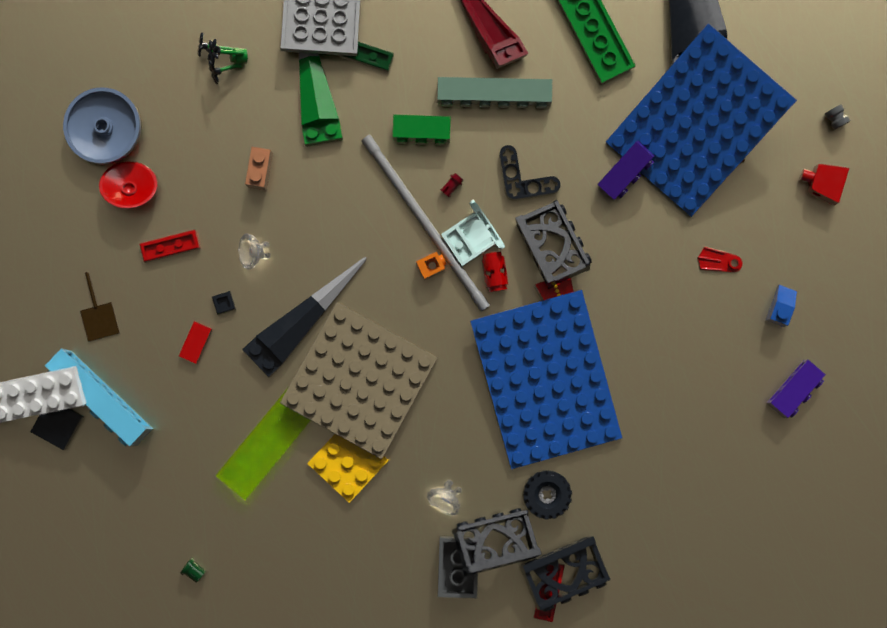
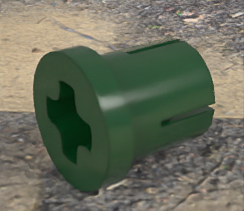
M191 557L180 571V574H185L197 583L206 570L195 563V559Z

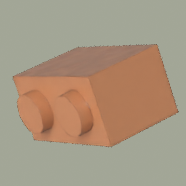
M251 147L245 182L248 188L267 191L273 157L270 149Z

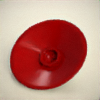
M131 161L111 166L103 173L99 182V190L102 197L111 205L120 208H134L145 204L154 196L157 189V178L154 172L144 164Z

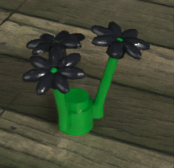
M203 32L200 34L198 56L201 57L202 49L209 53L207 60L209 61V70L212 72L211 77L215 84H218L219 79L217 75L222 74L221 72L242 68V64L247 63L248 53L246 48L216 45V39H213V41L209 40L208 44V42H203ZM220 54L230 55V61L234 62V64L222 68L214 67L215 58L218 59Z

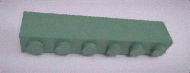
M438 77L437 104H441L444 107H451L453 104H460L461 107H471L472 104H479V107L484 108L491 105H498L500 108H508L510 105H517L518 108H528V105L536 106V108L544 109L547 106H551L552 79Z

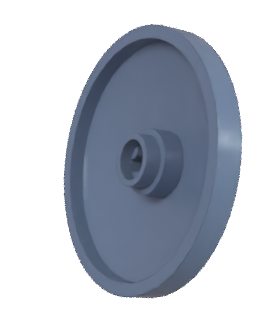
M93 88L81 93L70 103L64 116L63 131L69 147L79 157L95 164H111L125 158L134 149L141 133V120L137 108L123 93L111 88Z

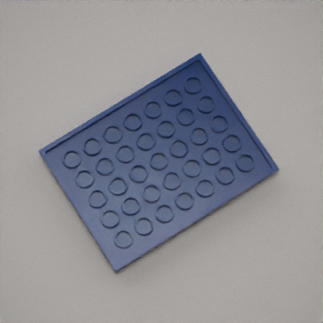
M708 23L607 139L606 143L622 157L636 141L644 145L655 155L652 158L654 163L647 170L643 168L640 172L692 217L797 100Z
M582 290L470 321L511 469L622 438Z

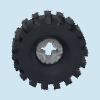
M542 470L528 478L524 485L523 500L527 509L536 517L547 520L555 519L558 516H562L568 510L569 504L572 501V490L564 476L555 471ZM550 489L552 491L550 493L552 498H546L544 500V494L542 492L544 490L548 491Z

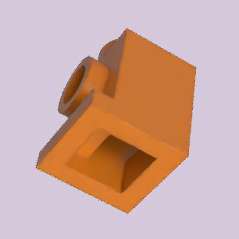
M437 251L416 261L424 280L444 271V266L447 265L443 255H438ZM435 263V269H430L429 264Z

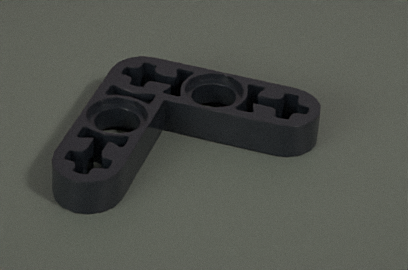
M511 145L501 148L499 157L505 193L510 200L552 195L559 191L561 183L555 176L521 181L516 149ZM506 150H509L511 153L513 152L510 160L511 163L515 161V164L504 166V163L508 162L507 156H503ZM514 168L517 174L515 177L509 178L506 175V170ZM518 180L519 183L515 182V188L519 189L520 192H517V196H513V193H509L512 190V184H507V181L513 182ZM550 180H552L554 184H557L554 190L546 187L544 188L545 192H541L542 186L540 182L543 181V185H548ZM535 183L538 186V191L530 193L528 191L529 184Z

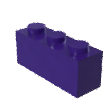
M636 141L597 185L614 200L617 197L621 199L628 191L626 189L628 184L631 182L634 185L641 177L639 172L643 168L647 170L654 163L652 158L655 155L639 141Z
M803 360L768 400L767 404L783 418L794 417L799 411L797 407L802 402L806 403L811 397L810 392L822 385L824 382L823 377L826 374L810 360Z

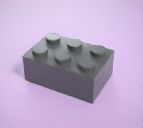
M440 536L438 597L477 598L478 573L464 577L463 566L454 536ZM464 537V541L466 544L470 546H475L476 543H472L468 540V538L474 537ZM467 550L470 562L473 564L474 551Z

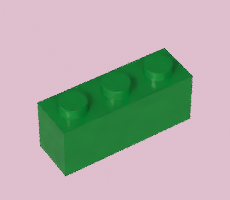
M393 114V141H397L398 144H408V141H416V144L426 145L427 142H435V145H446V143H450L451 117Z

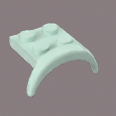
M474 200L469 203L474 213L441 234L462 266L495 244L500 250L505 248L496 230Z

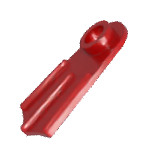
M703 247L697 257L700 270L737 272L743 265L742 259L739 256L708 247ZM732 260L737 261L736 267L731 265Z

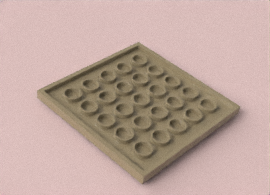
M336 302L280 404L382 459L437 357Z

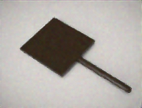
M85 272L94 306L80 311L88 342L119 334L112 302L97 306L89 272Z

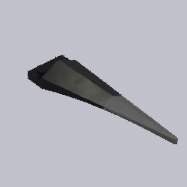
M367 257L358 261L256 335L242 351L269 378L285 363L306 334L364 264Z

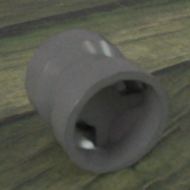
M842 104L825 113L826 118L832 122L833 130L851 121L847 115H844Z

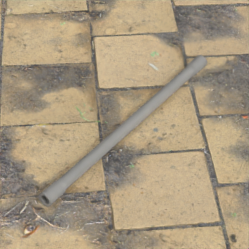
M371 135L363 138L361 142L375 158L469 292L479 310L482 312L488 308L490 304L484 295L477 289L387 161Z

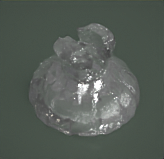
M244 234L240 239L238 248L239 260L242 266L246 269H252L257 265L260 258L264 260L269 259L270 253L263 252V248L269 247V243L262 242L259 244L255 236Z
M451 480L445 482L444 489L433 488L430 490L427 499L439 512L447 515H456L460 509V503L456 495H459L462 490L460 487L455 488L454 491L451 490L453 484Z

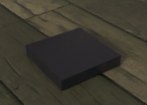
M69 408L40 414L30 432L54 446L66 450L84 416Z

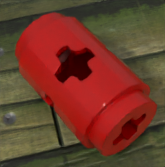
M501 252L483 254L482 266L486 288H488L489 292L507 290L509 283L504 256H502Z

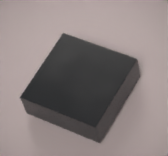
M231 291L212 296L217 315L236 310Z

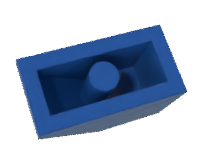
M778 285L766 321L781 327L789 326L795 309L797 291Z

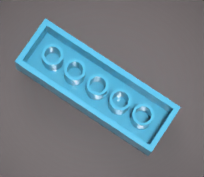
M60 349L45 365L49 369L47 372L77 366L86 400L85 405L91 409L89 411L90 414L97 420L100 418L105 423L103 426L109 432L113 433L114 431L119 436L117 439L124 446H138L153 430L145 420L71 350Z

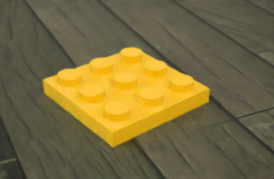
M334 434L307 464L350 503L389 460L385 456L380 459Z

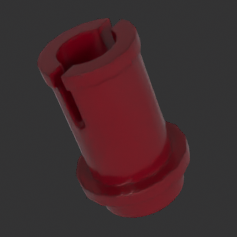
M456 173L450 175L451 178L440 189L449 198L459 185L462 186L463 179Z

